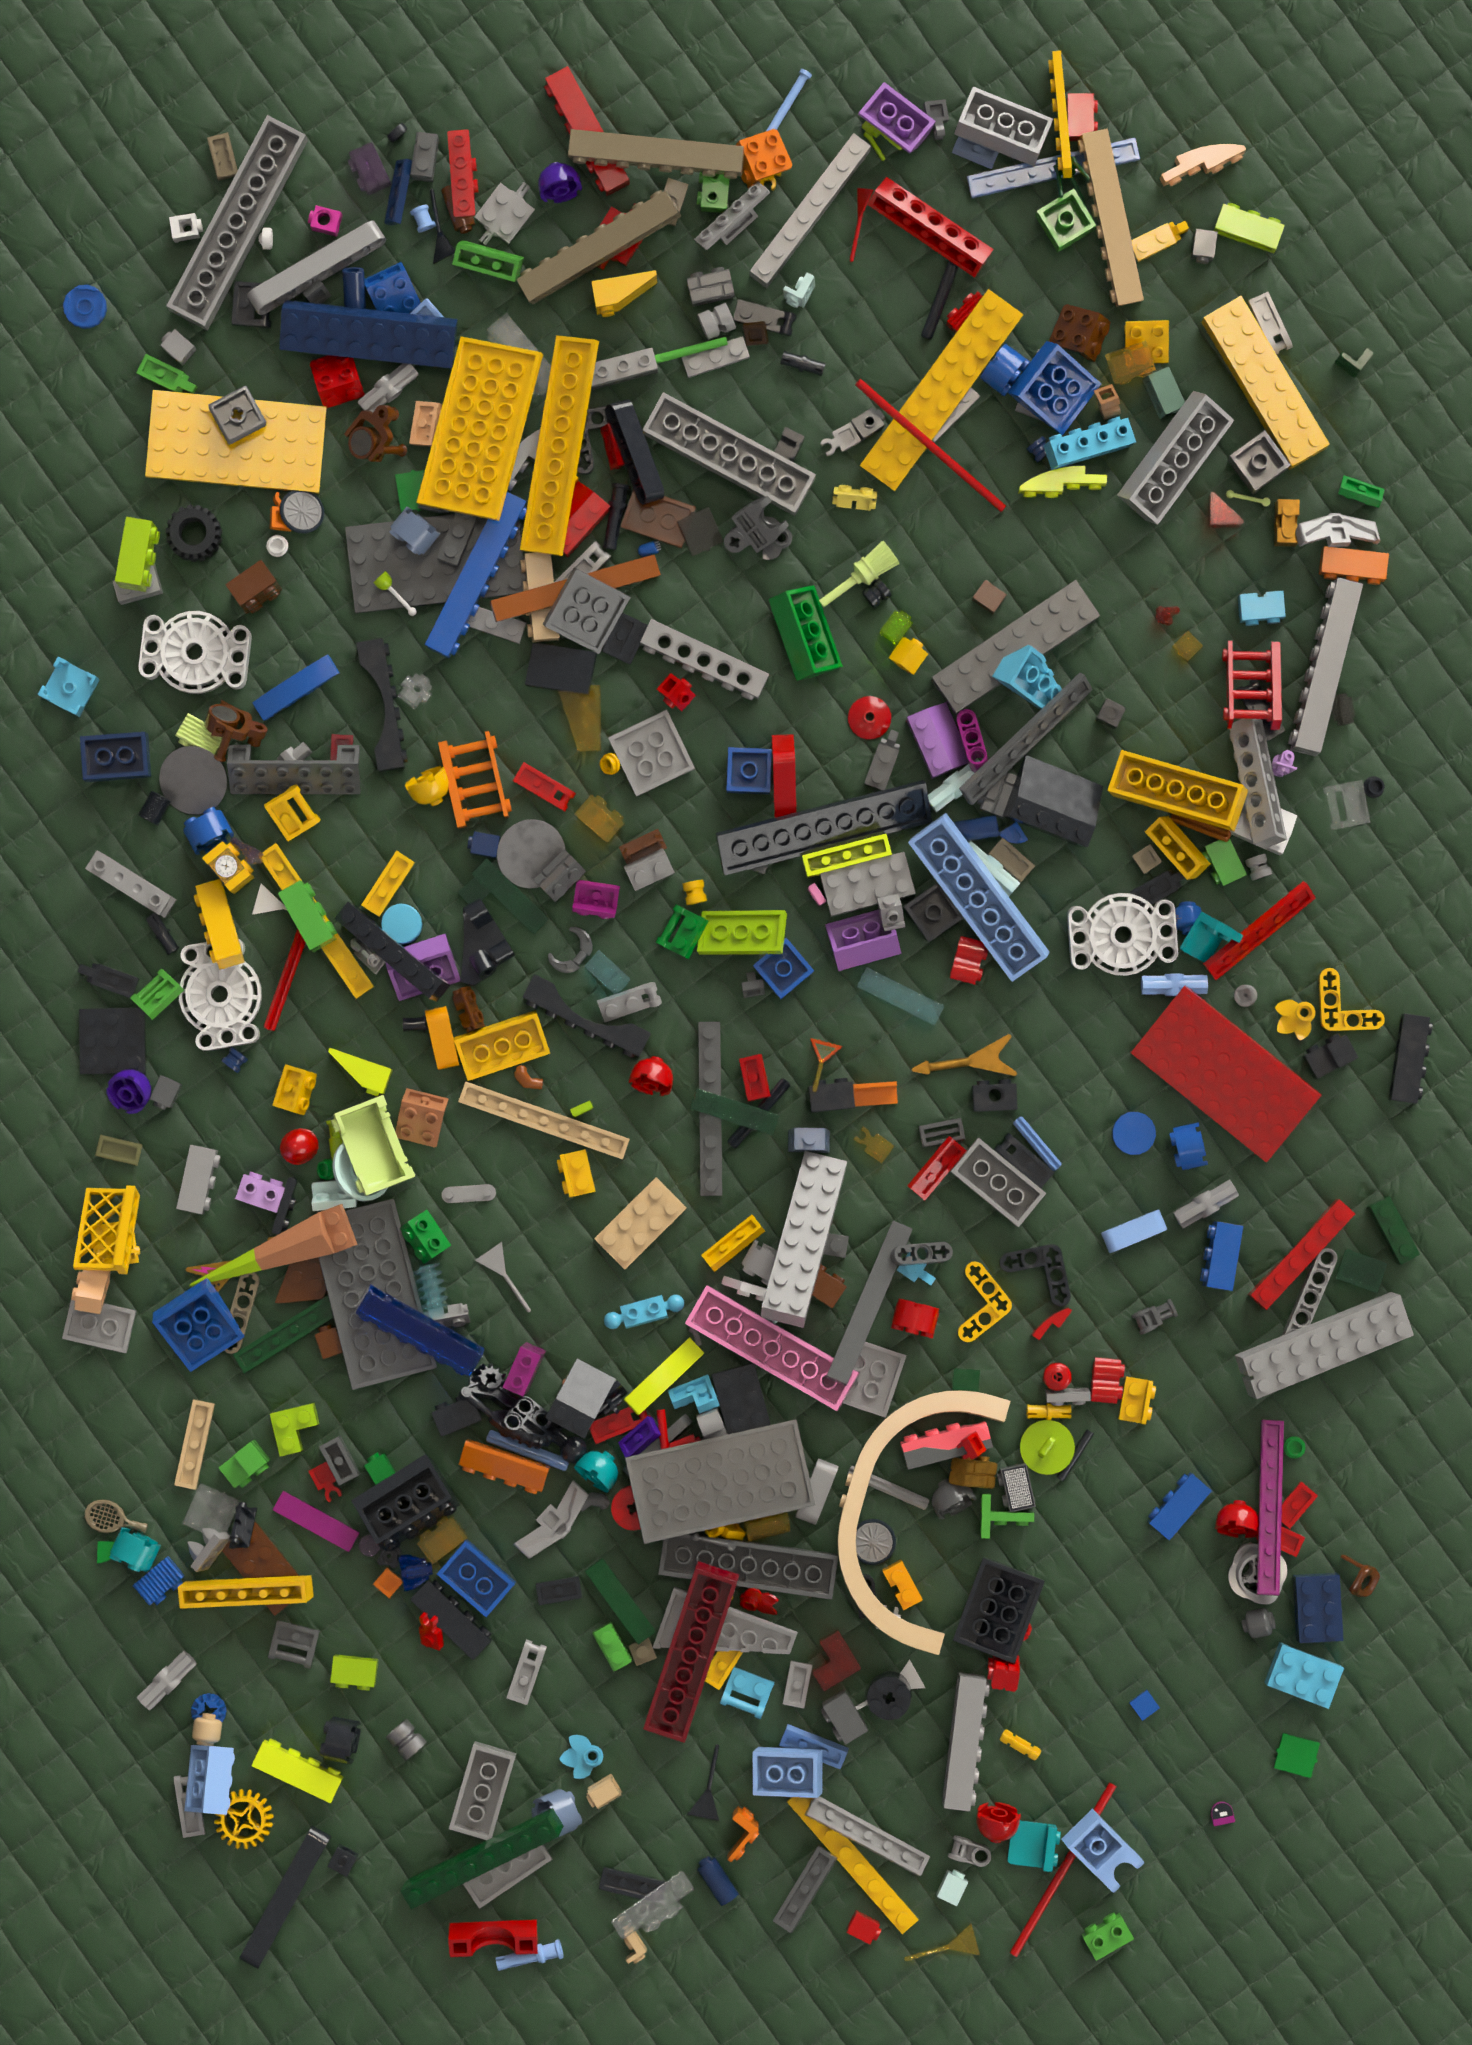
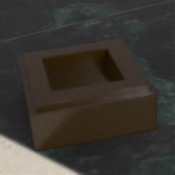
M765 321L743 324L746 346L768 344L769 340Z

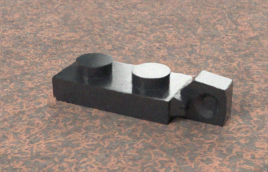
M1173 869L1166 870L1129 893L1145 899L1152 905L1178 890L1182 886L1179 881L1185 877L1180 871L1174 873ZM1133 898L1136 904H1139L1142 907L1144 906L1143 902Z
M93 963L91 968L80 964L78 973L88 976L87 982H90L92 985L128 998L135 993L140 978L101 964Z

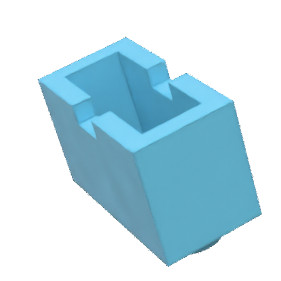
M1283 591L1266 592L1264 597H1258L1257 593L1240 594L1238 596L1240 623L1245 622L1246 626L1259 625V621H1267V624L1280 623V619L1286 617Z

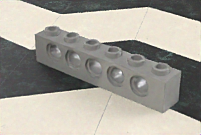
M653 619L650 620L640 641V645L644 646L642 650L652 655L657 652L663 655L662 659L674 664L676 661L683 664L682 668L688 672L694 673V671L702 673V678L713 682L715 679L722 683L721 687L732 692L736 689L742 692V697L751 701L753 698L759 699L769 677L768 673ZM661 638H668L671 641L668 648H661L658 645ZM681 647H687L691 652L688 657L683 658L679 656L678 650ZM707 656L710 659L709 665L706 667L700 666L697 662L699 657ZM721 665L728 666L730 669L729 674L726 676L719 675L717 672L718 667ZM739 675H747L749 682L746 685H740L737 682Z
M1261 719L1238 720L1233 723L1229 736L1235 751L1234 759L1238 766V779L1248 790L1245 805L1247 809L1246 818L1251 829L1250 837L1254 845L1266 849L1286 841L1287 836L1264 726Z

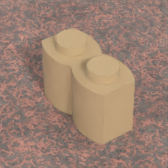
M609 1774L588 1787L589 1790H587L586 1798L592 1808L596 1806L600 1809L621 1796L622 1791L613 1775Z

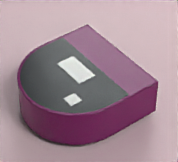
M1220 1801L1212 1806L1211 1817L1213 1826L1235 1822L1233 1809L1228 1803Z

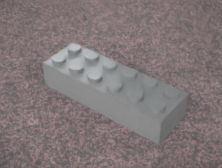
M1193 391L1117 496L1145 521L1158 525L1231 426L1234 419L1206 394Z
M958 1672L942 1798L943 1807L947 1809L970 1811L971 1806H975L976 1793L973 1790V1785L978 1784L979 1771L976 1768V1762H980L982 1752L978 1744L979 1740H983L984 1727L981 1725V1720L986 1718L987 1712L984 1696L988 1697L990 1683L986 1681L984 1675Z

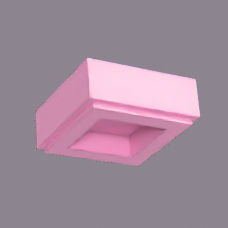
M816 884L810 885L808 891L817 905L821 906L826 903V899Z

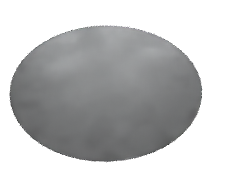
M197 746L179 748L165 759L160 770L159 781L163 795L171 801L170 804L184 813L202 814L208 808L216 807L225 795L227 788L225 769L222 763L214 758V754L204 748Z
M534 819L520 821L512 825L501 837L497 850L498 865L503 875L513 884L523 888H538L540 886L533 879L565 850V845L559 832L550 824Z

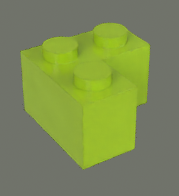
M315 1403L270 1414L279 1455L284 1456L303 1451L299 1429L320 1424Z

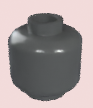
M1266 1608L1247 1611L1245 1619L1242 1620L1243 1630L1245 1633L1248 1632L1251 1638L1256 1639L1270 1636L1273 1629H1276L1274 1615Z

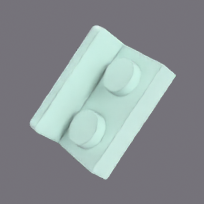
M806 273L804 278L800 277L795 286L796 291L785 286L783 293L786 303L794 308L798 306L804 308L815 288V277L809 273Z
M336 1180L312 1183L313 1211L326 1210L339 1204H343L344 1208L356 1207L357 1200L345 1194Z

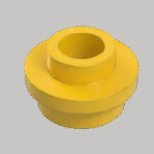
M613 753L605 754L600 760L601 770L605 774H616L620 769V762L617 756Z

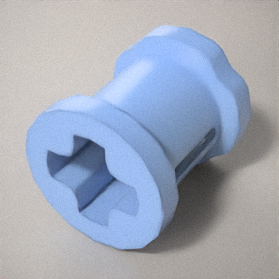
M427 204L418 206L410 211L418 225V232H424L436 226L435 222L431 220Z

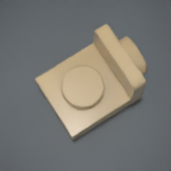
M632 1926L625 1931L626 1938H624L628 1948L635 1950L626 1957L628 1964L632 1961L634 1964L645 1958L644 1953L647 1951V1947Z

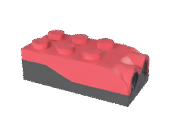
M983 1421L961 1426L958 1423L946 1425V1430L938 1431L937 1428L924 1431L925 1435L917 1437L916 1434L904 1436V1441H901L900 1444L907 1469L965 1455L967 1453L965 1448L957 1449L956 1446L961 1443L963 1438L974 1431L978 1433L986 1449L992 1448L993 1445L987 1423Z

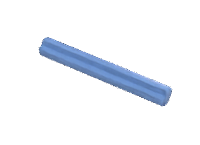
M490 1430L487 1435L486 1441L488 1443L562 1471L567 1470L569 1463L557 1454L541 1448H528L526 1444H519L517 1439L513 1440L510 1437H504L493 1430Z

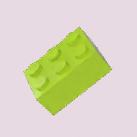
M126 517L115 582L120 588L146 592L147 587L151 586L152 574H150L151 565L154 566L156 560V553L153 550L154 545L158 544L160 538V531H157V527L152 521Z

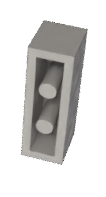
M190 1145L176 1209L204 1214L205 1210L209 1211L211 1198H208L209 1190L214 1189L216 1177L213 1176L214 1168H218L221 1157L217 1155L218 1150Z

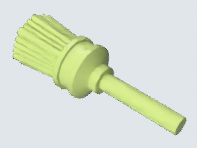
M881 541L865 558L861 557V560L853 563L854 572L851 573L849 579L821 598L819 602L825 607L856 583L858 585L860 583L871 585V582L879 579V575L899 565L898 559L887 544Z

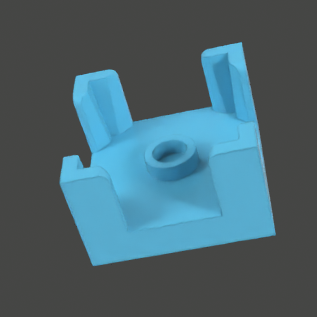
M57 657L53 665L55 669L46 686L41 687L38 695L80 718L100 679Z

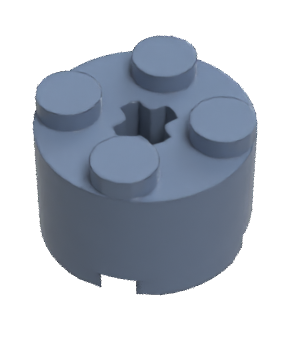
M408 506L390 526L392 529L389 531L396 539L403 542L405 540L407 542L406 547L419 556L421 553L425 554L440 535L429 522L419 514L415 515Z
M557 1789L533 1801L535 1807L532 1808V1818L551 1808L554 1809L564 1825L559 1837L576 1830L578 1825L582 1823L581 1815L575 1806V1797L570 1791L565 1792L564 1790Z

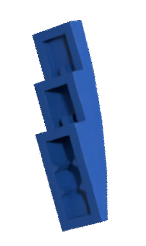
M326 655L252 703L263 721L268 720L303 696L309 695L340 672L330 656Z

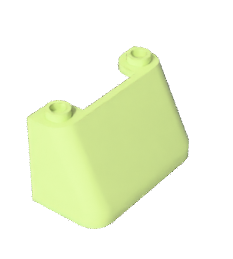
M384 1095L333 1114L334 1119L331 1120L334 1131H339L357 1176L358 1180L355 1181L359 1193H364L365 1196L415 1177L412 1167L405 1163L408 1160L403 1153L393 1128L389 1112L385 1113L387 1111V1103Z

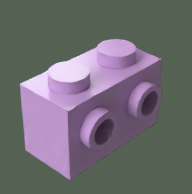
M251 1171L249 1175L243 1174L235 1199L278 1213L285 1187H282L283 1182L272 1178L270 1182L262 1180L263 1175Z

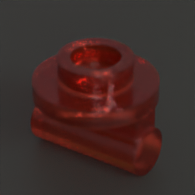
M1159 606L1156 608V618L1161 624L1170 626L1173 623L1172 616L1177 615L1180 609L1178 606L1165 608Z

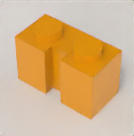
M902 1560L882 1569L890 1586L897 1585L899 1590L895 1592V1595L903 1610L923 1600Z

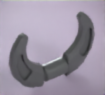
M569 928L580 939L581 950L573 961H558L551 953L548 954L549 962L556 970L562 973L575 972L580 969L578 965L582 963L587 955H591L593 950L591 937L581 928Z

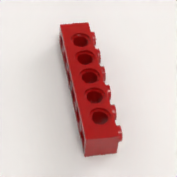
M888 177L878 186L867 204L974 278L994 250Z

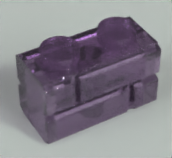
M372 142L349 152L351 159L347 161L352 172L357 171L360 177L356 181L361 192L366 190L368 195H372L379 190L391 186L390 179Z

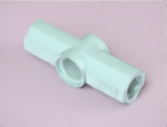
M969 764L959 772L953 773L942 782L943 784L928 794L929 805L935 812H938L953 799L956 800L963 795L959 788L974 774Z
M970 841V846L1009 897L1020 884L1018 880L1005 871L999 861L991 855H987Z

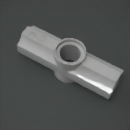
M402 363L391 374H386L375 383L374 388L366 393L357 403L364 411L374 412L379 405L390 403L396 399L403 391L402 389L417 378L419 374L411 364Z
M1227 1180L1210 1191L1207 1190L1193 1198L1192 1202L1177 1209L1173 1214L1183 1229L1200 1218H1205L1218 1211L1222 1205L1232 1201L1239 1194L1231 1180Z
M184 1650L168 1667L165 1666L152 1679L153 1682L137 1696V1699L150 1711L181 1682V1679L197 1664L196 1661Z

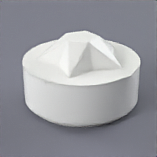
M263 228L262 233L259 235V242L263 249H272L273 231L271 228Z

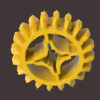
M243 1789L239 1790V1796H237L235 1791H232L230 1793L232 1798L230 1799V1806L237 1802H248L249 1804L244 1810L231 1807L227 1810V1813L235 1821L233 1831L227 1824V1815L215 1814L221 1817L214 1820V1824H221L216 1829V1832L224 1831L221 1839L224 1840L228 1836L230 1838L227 1843L229 1846L233 1841H236L235 1848L237 1849L240 1847L241 1842H243L244 1849H248L249 1842L255 1847L257 1846L256 1838L263 1842L265 1839L262 1834L267 1836L270 1834V1831L265 1827L273 1826V1823L267 1821V1819H272L274 1815L271 1813L267 1814L266 1812L271 1810L272 1807L271 1805L263 1806L267 1801L266 1798L262 1799L261 1802L257 1800L260 1797L259 1792L255 1797H251V1789L248 1790L247 1796H244ZM254 1807L260 1812L261 1825L252 1816ZM249 1810L247 1814L249 1822L246 1821L239 1828L241 1818L238 1816L242 1817ZM243 1828L257 1830L256 1833L250 1836L239 1835Z

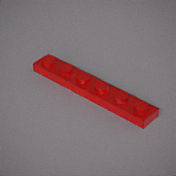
M1304 881L1244 929L1240 933L1244 935L1240 943L1232 939L1203 964L1215 980L1220 978L1316 899L1308 884Z

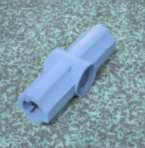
M1164 974V976H1141L1142 995L1165 994V996H1176L1185 985L1196 994L1208 993L1207 975Z

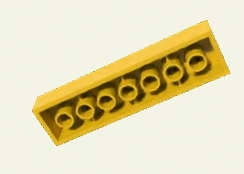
M1242 296L1205 316L1201 323L1266 432L1290 463L1288 469L1291 470L1325 450L1330 445Z

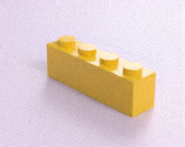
M217 879L195 886L197 894L194 895L197 908L201 907L202 909L199 917L202 926L206 925L208 930L204 932L207 944H211L213 950L209 951L212 963L217 962L220 970L245 963L222 881Z

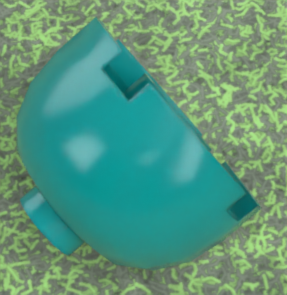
M590 1451L574 1467L583 1479L587 1481L588 1478L595 1483L593 1485L595 1488L606 1493L612 1489L618 1478L617 1466L613 1462L615 1458L606 1451L603 1454L598 1451Z

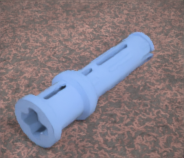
M557 1939L554 1943L546 1945L538 1944V1954L516 1955L512 1953L496 1957L498 1971L537 1961L545 1963L546 1960L557 1957L562 1959L563 1950L560 1940Z

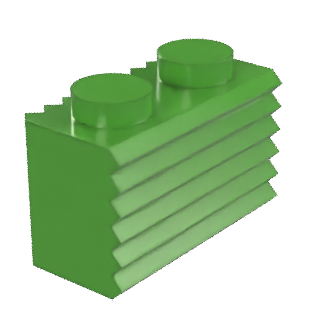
M608 1622L593 1631L592 1634L613 1672L631 1663L632 1657L627 1652L626 1645H623L624 1641H621V1637H619L615 1626H613V1622Z

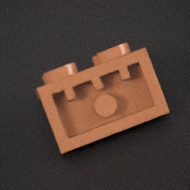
M406 1088L395 1131L397 1138L437 1147L442 1120L449 1099Z

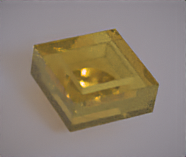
M1187 631L1172 647L1188 662L1203 645Z

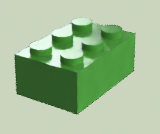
M300 880L278 893L310 951L316 952L337 940L334 936L337 934V931L332 922H326L324 918L326 912L321 903L314 901L313 897L316 894L308 882L305 884Z

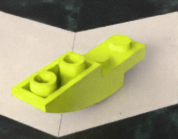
M1085 466L1063 467L1042 473L1028 480L1019 487L1018 494H1023V497L1029 498L1036 497V494H1045L1047 498H1057L1058 494L1063 493V486H1067V489L1070 490L1080 489V486H1089V490H1101L1107 484V475L1085 474Z

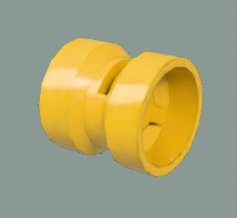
M703 880L682 884L683 890L687 894L685 898L686 905L707 901V896L703 892Z

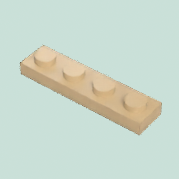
M193 1399L174 1484L176 1486L197 1489L215 1407L214 1403Z

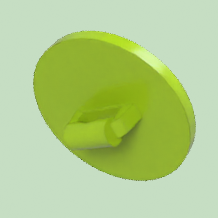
M1042 1420L1032 1424L1024 1432L1020 1443L1021 1456L1026 1465L1033 1471L1044 1475L1055 1474L1064 1470L1070 1464L1075 1451V1443L1070 1431L1061 1423L1053 1420Z

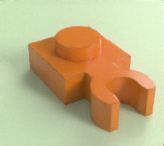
M276 492L273 501L277 506L270 508V529L291 532L292 530L281 519L280 504L282 500L279 498V492Z

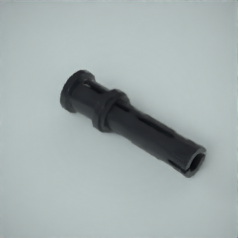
M612 483L611 500L608 501L610 513L603 548L617 550L623 510L627 508V493L631 486Z

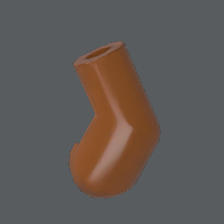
M523 1065L516 1067L514 1076L523 1088L542 1089L543 1079L531 1078L527 1073V1068Z

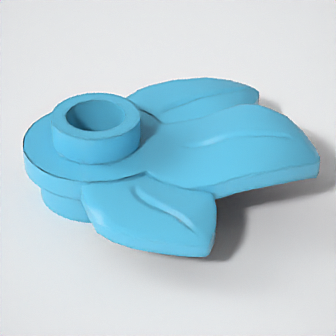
M581 1735L569 1736L572 1748H569L561 1755L560 1761L566 1766L574 1768L573 1775L575 1779L585 1778L590 1775L593 1767L601 1764L603 1752L598 1746L591 1745L587 1737ZM590 1752L596 1753L597 1757L596 1759L591 1760L589 1759L588 1754Z

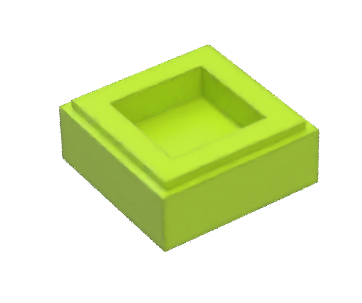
M588 1101L570 1109L573 1117H577L592 1110L593 1105L591 1101Z

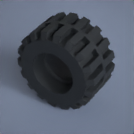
M187 505V508L181 507L177 513L174 512L171 520L168 519V528L165 531L167 542L171 549L182 559L190 560L191 562L200 560L202 562L207 557L211 558L214 551H218V545L222 543V529L217 518L207 508L204 509L199 505ZM191 522H201L206 527V536L197 545H188L182 539L184 527Z

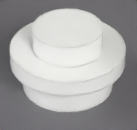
M274 535L268 539L266 547L272 556L281 557L288 550V542L283 536Z

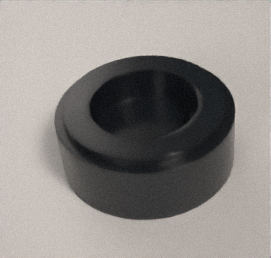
M402 122L388 134L387 138L391 143H394L407 132L408 128Z

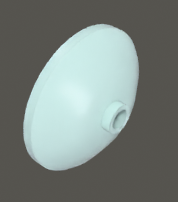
M344 1143L337 1148L333 1158V1173L337 1184L345 1194L359 1201H371L385 1193L388 1188L367 1196L364 1193H359L355 1181L358 1179L354 1173Z

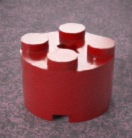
M898 1298L891 1328L903 1331L905 1327V1332L919 1335V1331H921L920 1336L933 1339L939 1316V1308Z
M631 1485L620 1489L616 1493L612 1501L611 1512L615 1522L622 1528L639 1530L640 1524L637 1511L631 1513L629 1512L630 1508L627 1507L628 1504L632 1505L635 1502Z

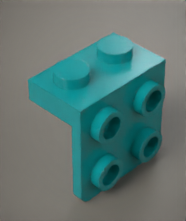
M1020 1820L1017 1832L1010 1838L1008 1862L1014 1865L1039 1867L1043 1871L1052 1872L1053 1866L1057 1867L1058 1853H1055V1844L1059 1845L1061 1832L1057 1831V1827L1054 1824Z

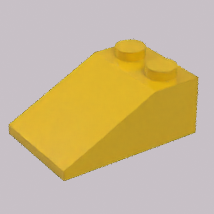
M656 270L592 281L597 315L601 314L602 317L615 315L614 312L620 311L657 284Z

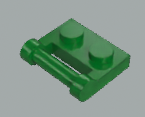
M675 904L672 917L661 937H658L655 943L689 959L709 921ZM681 916H685L671 943L668 942Z

